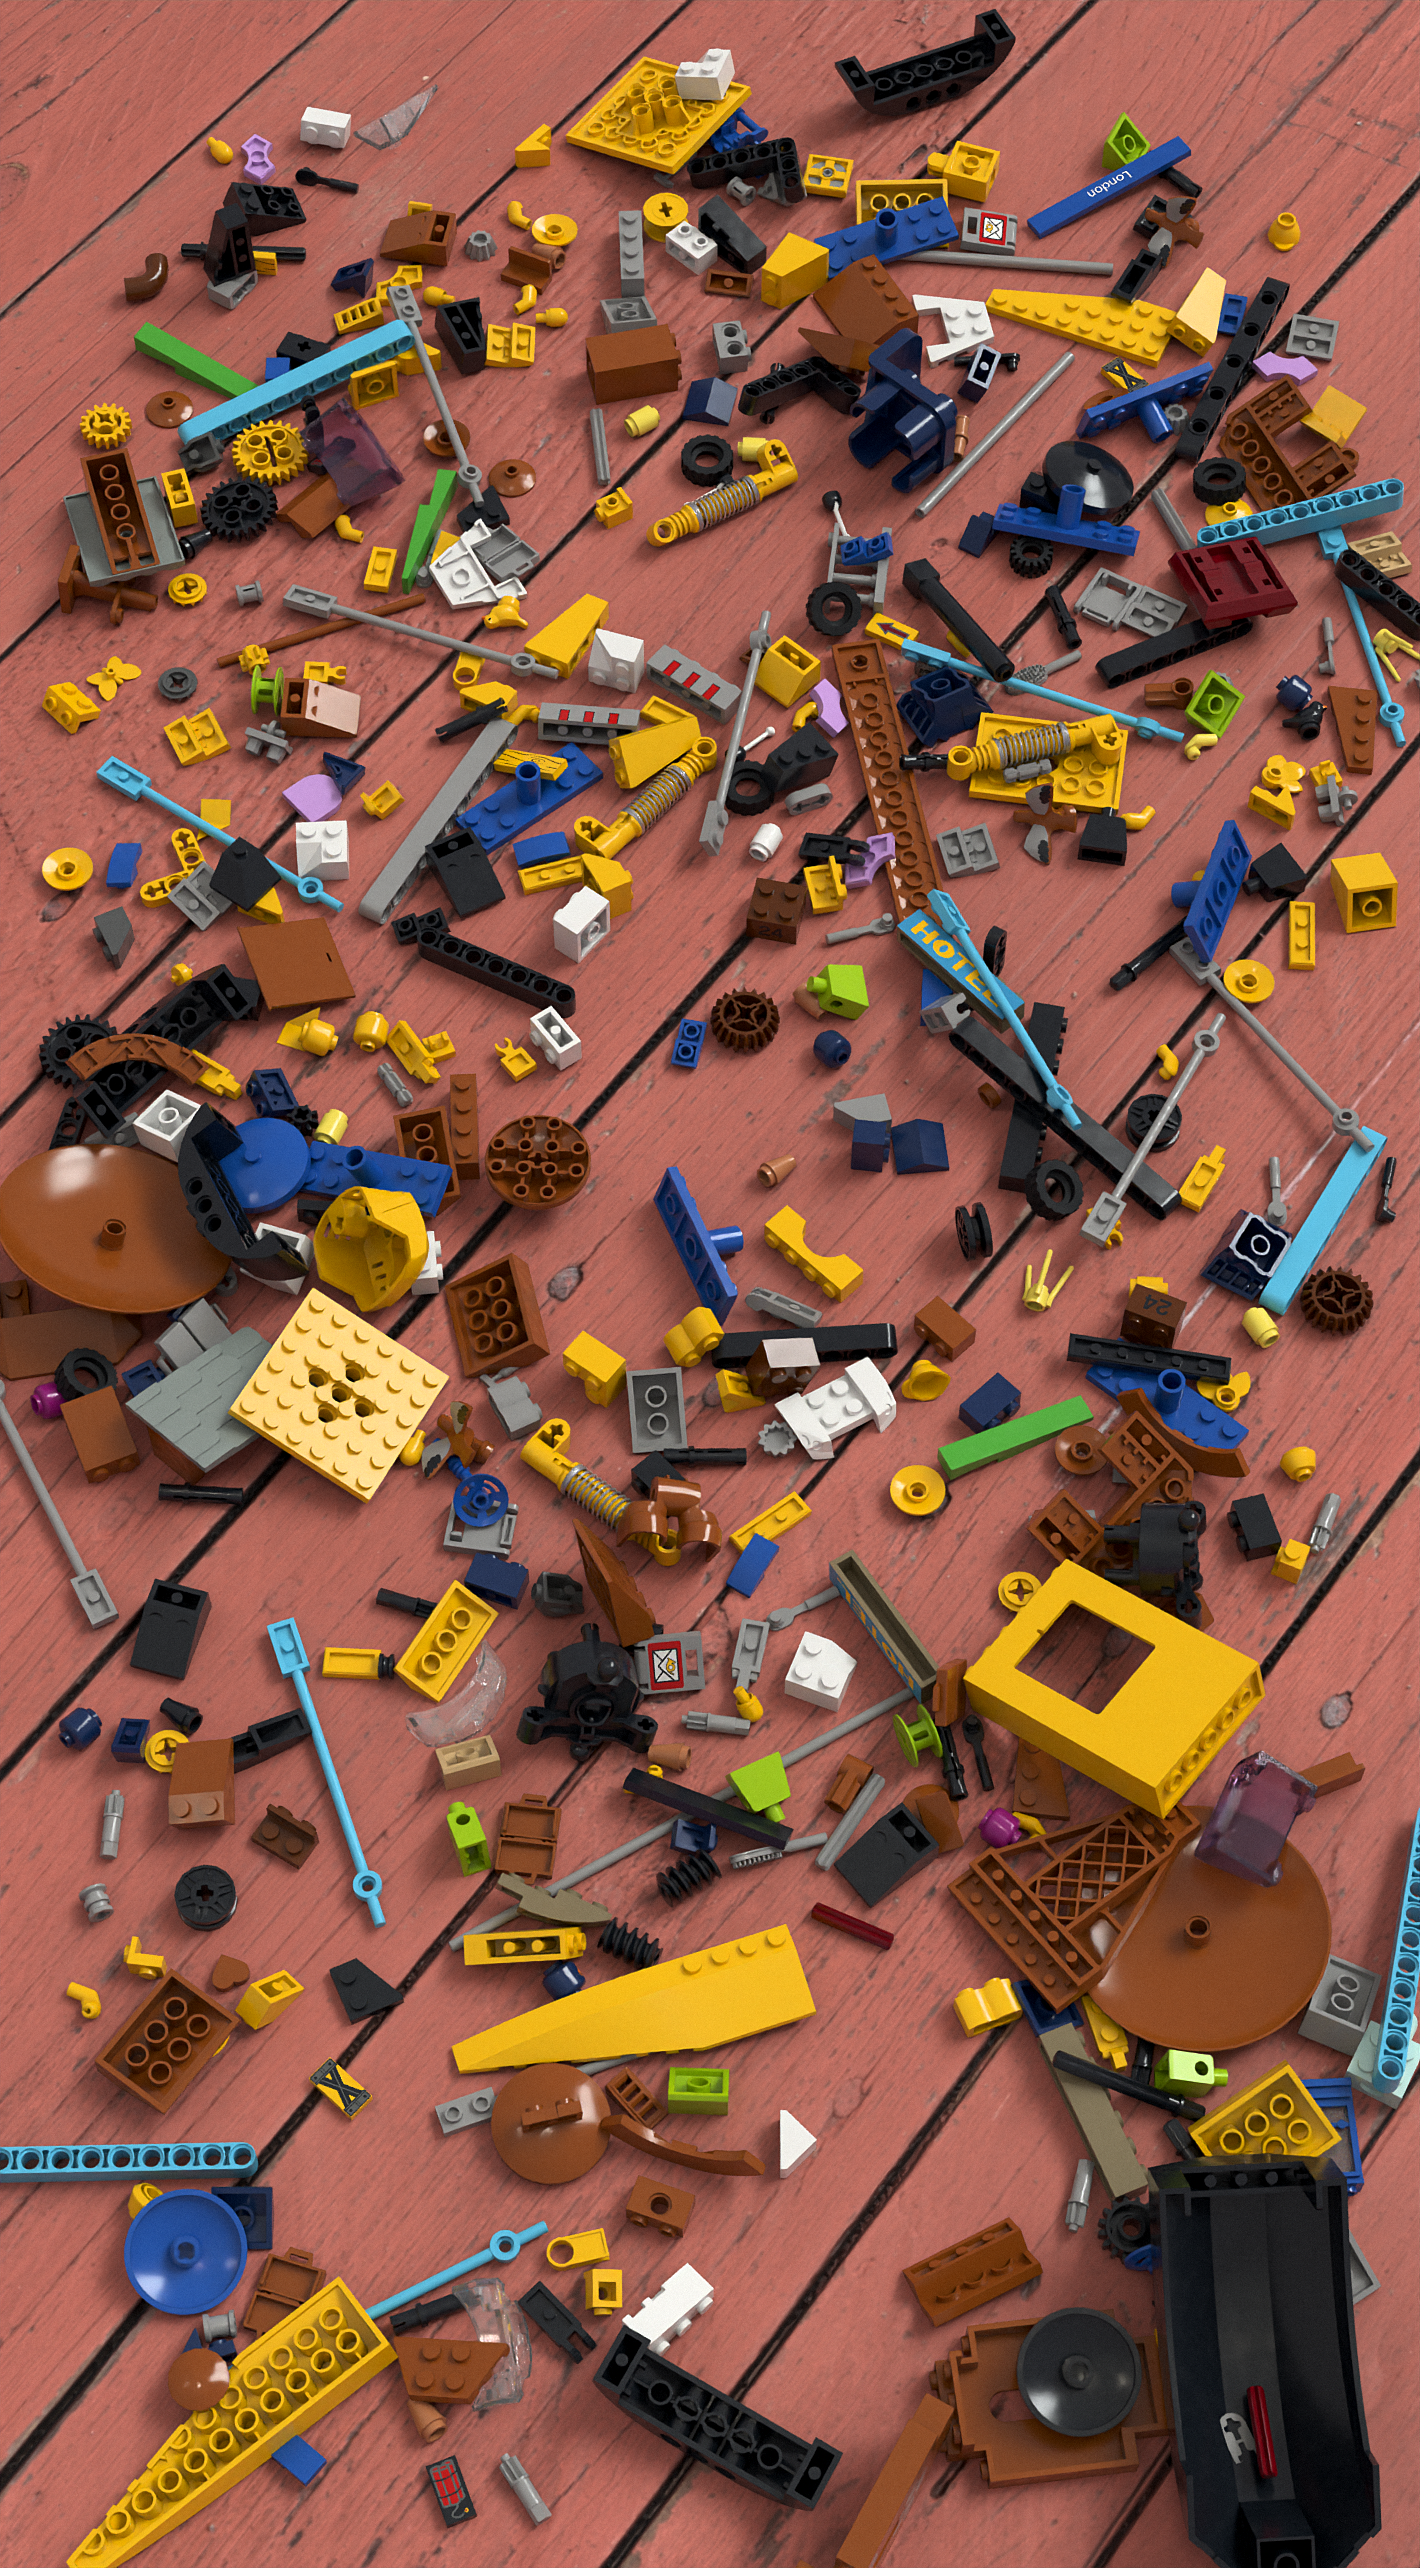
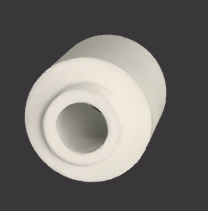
M772 823L762 824L750 843V855L762 862H765L767 858H771L783 839L780 828Z

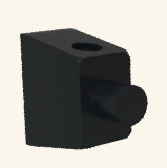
M1104 807L1101 809V815L1091 814L1089 816L1079 843L1077 860L1125 866L1127 854L1126 820L1116 817V810L1114 808Z
M1279 843L1251 863L1248 875L1249 880L1242 883V888L1247 896L1259 892L1266 902H1273L1304 892L1308 877L1284 845Z

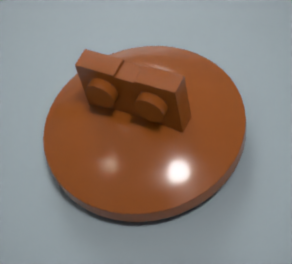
M526 1115L511 1121L493 1136L485 1153V1172L492 1189L506 1202L529 1210L551 1209L567 1203L583 1189L591 1171V1153L586 1139L573 1125L558 1117Z
M545 2063L529 2067L511 2078L500 2091L495 2101L491 2118V2131L495 2148L507 2167L525 2180L542 2185H559L574 2181L588 2173L599 2162L607 2148L610 2133L600 2126L604 2117L611 2116L608 2101L597 2083L577 2068L558 2063Z

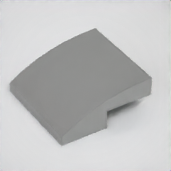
M1293 314L1286 353L1332 361L1339 321Z
M1144 585L1136 601H1132L1121 623L1150 637H1155L1175 629L1186 613L1188 605Z
M986 823L961 831L959 826L936 835L950 877L971 876L1001 868Z
M205 861L187 879L183 878L167 895L202 931L208 929L234 905L233 902L210 888L209 883L215 870Z

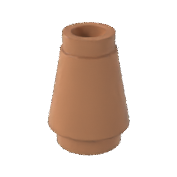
M536 243L532 248L533 254L551 260L552 269H560L565 264L566 253L561 247Z
M804 982L793 992L794 1002L817 1020H820L829 1011L820 1007L818 993L809 992L806 987L807 982Z
M786 1154L785 1156L762 1163L757 1170L759 1181L765 1187L776 1186L796 1167V1161L792 1155Z
M685 1743L659 1744L649 1747V1762L678 1771L689 1769L692 1749L691 1746H685Z
M411 2399L407 2402V2407L420 2438L431 2443L440 2439L447 2432L446 2418L430 2402L411 2401Z

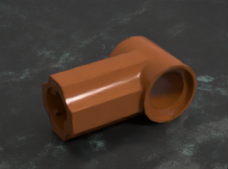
M1180 677L1172 683L1145 684V706L1172 705L1176 709L1184 710L1193 698V682L1188 678Z
M847 1754L840 1765L837 1779L824 1799V1803L831 1810L846 1814L859 1790L864 1787L872 1775L874 1766L851 1754Z

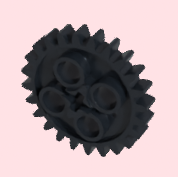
M238 476L235 482L229 478L228 484L221 481L220 488L212 487L213 494L206 493L207 500H202L203 507L200 508L201 518L205 528L211 532L213 537L218 535L219 540L227 537L230 543L233 538H236L237 542L240 543L242 537H245L249 541L250 535L253 534L259 537L258 531L266 532L265 525H273L272 519L277 518L278 502L276 495L273 493L272 487L268 488L267 482L261 484L259 478L253 482L250 476L245 481H242L241 476Z
M78 1014L75 1017V1021H71L66 1017V1024L63 1025L57 1021V1030L49 1028L50 1036L42 1037L44 1044L39 1045L41 1066L43 1071H46L47 1078H53L55 1085L62 1082L64 1089H67L70 1084L74 1088L79 1077L65 1061L74 1053L93 1042L110 1036L120 1035L117 1034L115 1026L110 1028L108 1020L101 1024L99 1016L93 1021L90 1020L89 1014L86 1015L84 1020H81Z

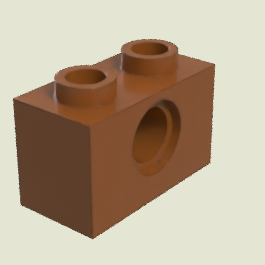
M638 2175L626 2206V2218H629L632 2224L642 2228H646L647 2225L657 2228L658 2232L664 2236L675 2238L677 2235L683 2238L695 2207V2195ZM656 2204H663L668 2208L664 2214L660 2215L655 2214L651 2209Z

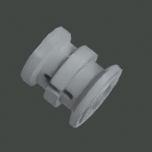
M105 1884L91 1885L79 1893V1899L85 1901V1910L90 1912L88 1914L90 1922L105 1920L114 1913L113 1907L108 1905L110 1903L108 1895L104 1894L107 1890Z

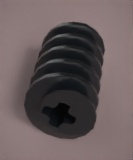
M701 1848L695 1851L696 1858L689 1854L685 1858L686 1863L679 1860L675 1864L676 1869L669 1866L666 1868V1875L662 1872L656 1874L658 1889L670 1907H673L671 1899L673 1897L680 1903L683 1902L681 1894L683 1891L690 1897L693 1896L691 1886L694 1885L698 1890H703L701 1880L704 1879L711 1885V1874L716 1875L719 1879L722 1878V1874L715 1861Z
M614 1917L607 1924L599 1939L597 1949L603 1945V1952L609 1954L613 1951V1957L616 1959H620L624 1955V1963L629 1965L634 1961V1968L638 1970L643 1966L646 1969L657 1965L663 1952V1948H658L659 1938H656L650 1944L648 1943L649 1933L646 1932L641 1938H638L639 1928L635 1927L631 1933H628L629 1923L625 1922L619 1928L617 1927V1917Z

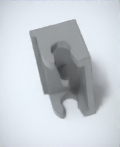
M963 992L940 997L919 1011L931 1034L952 1030L957 1027L956 1024L969 1016L970 1010L963 1011L962 1014L957 1012V1005L962 1004L966 999Z

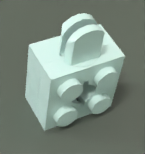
M1414 2014L1405 2071L1394 2092L1389 2094L1381 2093L1372 2084L1380 2024L1372 2020L1344 2078L1351 2077L1352 2088L1394 2109H1397L1420 2061V2044L1412 2041L1418 2026V2020ZM1392 2020L1394 2023L1400 2024L1398 2021ZM1388 2046L1391 2050L1397 2051L1394 2047ZM1383 2072L1386 2076L1393 2077L1390 2073Z

